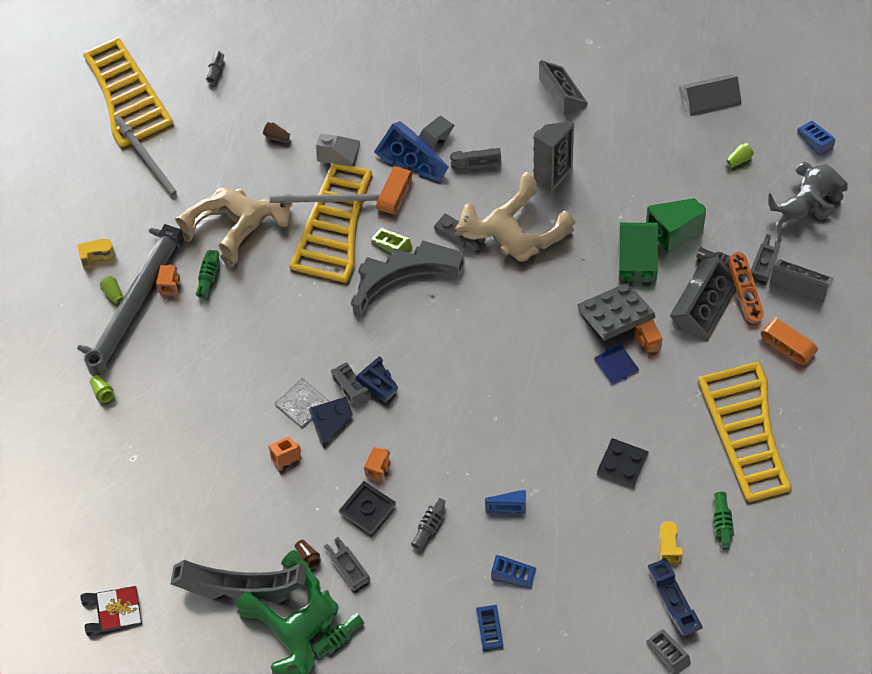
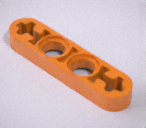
M735 252L729 258V268L745 319L751 324H756L763 318L764 311L747 257L741 252ZM736 258H737L739 261H740V260L742 261V262L740 263V269H741L740 271H738V269H739L738 263H734V260H735ZM745 275L748 278V283H741L738 276ZM744 293H751L754 299L747 301L744 298ZM753 304H756L753 307L754 313H758V316L756 318L750 315L752 312L751 306Z

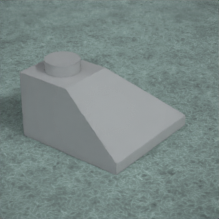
M320 133L316 143L317 162L352 166L360 140Z

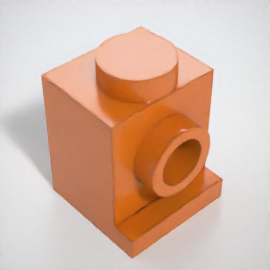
M160 265L156 283L159 294L178 295L176 285L180 283V274H177V267L174 265Z
M654 320L635 327L634 336L638 338L640 345L645 347L647 353L656 352L662 347L663 338Z
M290 436L268 445L271 461L279 471L283 470V466L300 459L299 453H301V448Z
M373 447L364 465L365 476L384 482V471L387 472L391 464L389 460L390 452L387 449Z

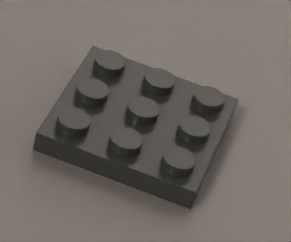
M628 282L577 304L580 313L604 341L656 318L655 312Z

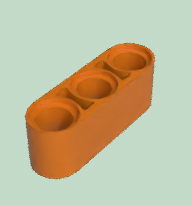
M396 166L393 167L377 200V210L393 215L396 214L411 183L412 171Z
M773 318L760 332L766 342L801 365H806L818 351L815 343L777 318Z

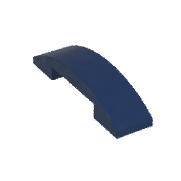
M667 558L648 565V570L656 590L680 633L685 636L703 629L694 609L691 610Z

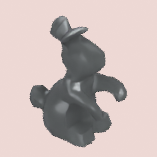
M807 162L798 164L795 171L798 175L803 176L801 192L798 196L789 198L786 202L777 205L772 194H768L770 211L782 213L780 219L776 222L778 238H781L782 223L786 221L804 218L808 216L809 212L818 220H825L830 217L834 206L825 202L823 198L827 197L833 202L843 200L844 195L842 192L847 191L848 184L828 164L812 167ZM817 204H819L820 206L826 208L827 210H825V211L820 210L819 207L817 206Z

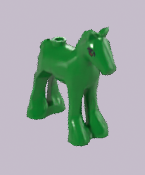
M296 550L290 551L283 558L281 564L283 565V570L299 563L306 566V581L304 584L308 589L307 606L293 612L287 619H283L250 592H245L235 603V606L238 608L237 613L244 619H259L271 628L278 640L289 649V657L272 663L270 666L272 674L311 673L314 660L309 641L319 631L325 633L331 628L332 623L330 621L338 613L339 609L338 603L331 598L328 590L320 592V581L311 572L307 562L301 559Z

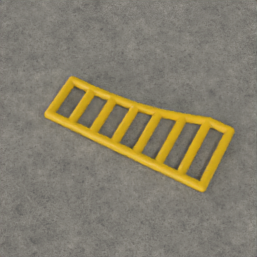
M120 38L108 41L83 54L103 91L109 112L111 133L121 148L132 143L128 138L123 139L120 135L121 128L117 127L115 122L117 116L122 118L147 105L155 104L157 109L126 123L133 128L162 115L164 121L134 134L138 140L173 124V119ZM114 46H117L120 50L97 62L92 58ZM122 57L126 59V63L103 74L99 69ZM130 68L135 73L109 86L105 81ZM138 79L141 82V86L112 99L111 92ZM145 91L150 96L115 113L114 106Z
M331 164L319 195L339 194L328 191L331 184L358 190L357 194H365L372 171L356 166ZM337 170L363 175L364 177L362 182L358 183L337 178L334 175ZM362 201L345 202L354 204L352 212L323 206V202H315L289 264V269L347 283L355 266V231ZM319 212L350 219L349 228L316 219ZM313 227L346 234L348 235V243L310 235ZM308 241L345 250L348 252V260L305 250L304 248ZM303 256L346 268L343 275L299 265L298 262L300 257Z
M753 362L700 376L698 378L699 385L746 501L753 502L790 492L792 486L773 436L769 413L768 380L761 363ZM753 370L756 371L758 376L757 380L712 392L708 386V382ZM761 387V397L720 408H717L714 401L716 398ZM761 405L762 415L724 425L721 415ZM763 423L765 433L731 442L727 433ZM767 441L769 451L738 459L734 450ZM773 459L775 468L745 476L741 467L762 460ZM774 476H779L781 480V486L755 493L751 492L748 484Z

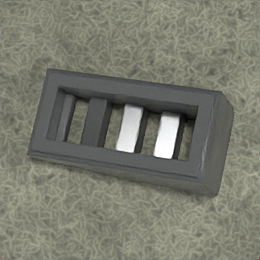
M663 628L646 640L647 644L673 674H679L691 664L690 656ZM662 639H665V641L661 643L659 646L656 645ZM669 645L671 646V647H669L667 650H665L664 652L662 651V650H664L666 647H668ZM674 652H676L675 655H673L671 658H669V656H670L671 654H673Z

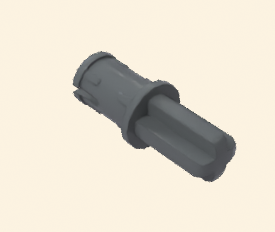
M220 51L214 54L212 62L208 66L209 71L205 80L210 84L216 83L218 74L222 70L221 65L224 54Z

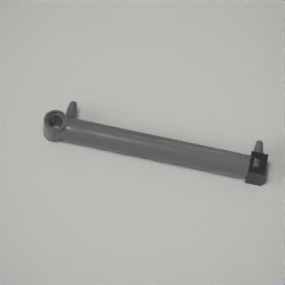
M164 224L161 230L156 228L149 229V233L160 238L93 348L78 345L77 347L79 351L86 354L84 362L90 374L99 376L106 371V363L157 280L160 265H166L174 249H179L184 238L181 229Z

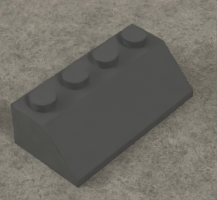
M572 121L545 124L533 136L534 179L538 184L550 191L573 168L574 123Z
M719 257L702 259L670 314V317L681 329L704 339L710 337L736 290L730 269Z

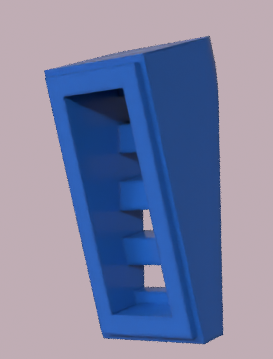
M810 121L797 129L819 155L835 145L836 139L814 121Z
M526 490L485 498V511L526 512Z
M496 555L491 571V579L532 588L536 567ZM500 566H504L502 572L499 571ZM508 567L512 568L511 574H507ZM517 569L520 570L519 577L515 576ZM525 571L529 572L527 580L523 579Z
M497 605L477 607L475 610L482 649L503 647ZM493 613V617L482 619V615ZM494 621L495 625L483 626V623ZM496 629V633L485 635L484 631ZM496 637L498 639L497 642L486 643V639Z

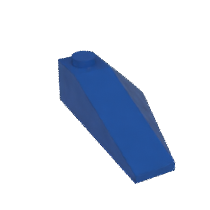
M401 121L391 125L374 151L375 154L389 164L419 173L421 176L438 182L449 168L414 131Z

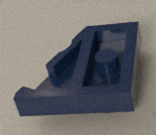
M379 356L356 376L355 380L362 386L367 387L371 393L385 403L397 393L398 386L391 378L389 370L384 368L382 364L383 359Z
M347 396L309 408L321 445L326 443L353 415Z

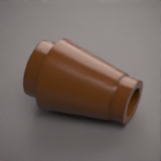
M267 122L263 130V135L267 139L284 143L288 142L291 135L274 122Z
M299 540L294 547L301 559L307 562L310 570L316 568L321 563L320 554L305 540Z

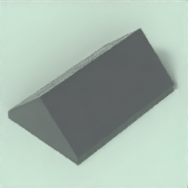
M543 60L539 62V79L563 115L588 104L562 66Z
M734 75L721 76L680 85L679 87L690 115L737 105L742 102L738 77Z
M779 259L773 266L770 283L824 302L834 278Z

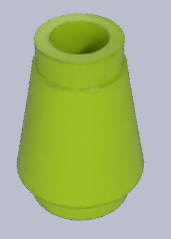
M747 143L740 144L726 159V162L733 168L750 160L754 152Z
M112 276L104 278L100 282V289L114 304L121 303L124 297L117 279Z
M93 376L90 379L96 399L102 403L109 402L114 396L113 388L99 376Z

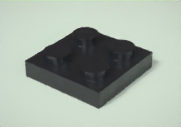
M611 438L598 467L597 474L635 488L648 458L649 451Z
M363 481L339 509V513L372 535L396 506V502Z

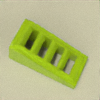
M383 228L370 240L371 243L390 254L393 253L394 249L408 253L412 250V244L408 237Z

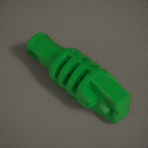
M207 250L198 275L199 285L196 291V296L199 298H207L209 287L215 280L220 256L218 250Z
M720 491L714 493L716 507L713 513L716 538L721 537L722 548H730V536H734L732 512L728 508L727 493Z
M355 613L345 623L337 624L335 628H332L331 631L322 636L312 648L314 655L320 659L328 653L331 654L341 644H344L346 640H349L350 634L365 624L359 614Z

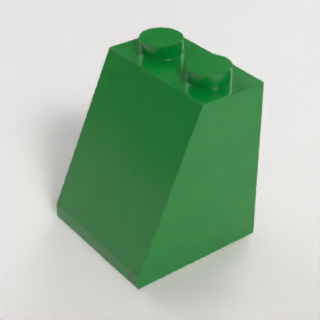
M695 198L650 205L647 207L646 223H658V243L669 253L704 231L706 208Z
M620 222L618 240L619 281H657L658 223Z

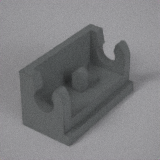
M347 362L331 370L333 381L342 393L347 396L353 407L371 397L368 388L355 380L356 374Z

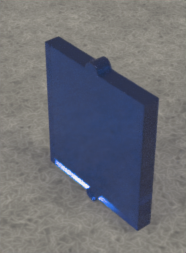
M622 344L610 350L606 349V352L594 357L595 362L611 385L622 379L626 380L628 376L639 371V368Z

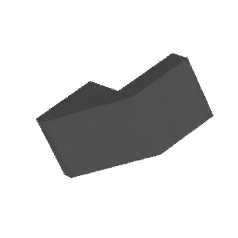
M439 116L423 128L419 137L433 150L439 139H447L455 125L443 116Z

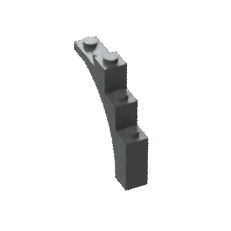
M422 240L420 246L416 247L414 254L394 249L392 255L388 256L386 263L367 257L364 264L361 263L358 270L361 278L358 293L351 300L354 314L361 316L368 300L380 289L398 279L424 273H438L459 277L465 263L464 252Z
M183 560L173 566L170 585L212 600L223 594L238 599L245 592H250L254 597L278 604L288 599L291 591L304 586L306 566L299 563L281 571L235 572L210 568Z

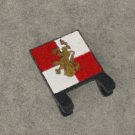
M136 586L98 593H83L80 596L83 606H89L94 603L97 605L99 623L85 624L84 628L87 636L142 625Z

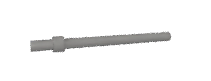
M117 116L115 122L121 128V133L130 140L169 194L174 196L177 191L133 134V129L124 122L121 116Z
M289 193L281 196H269V203L292 205V203L377 201L379 194L292 195Z

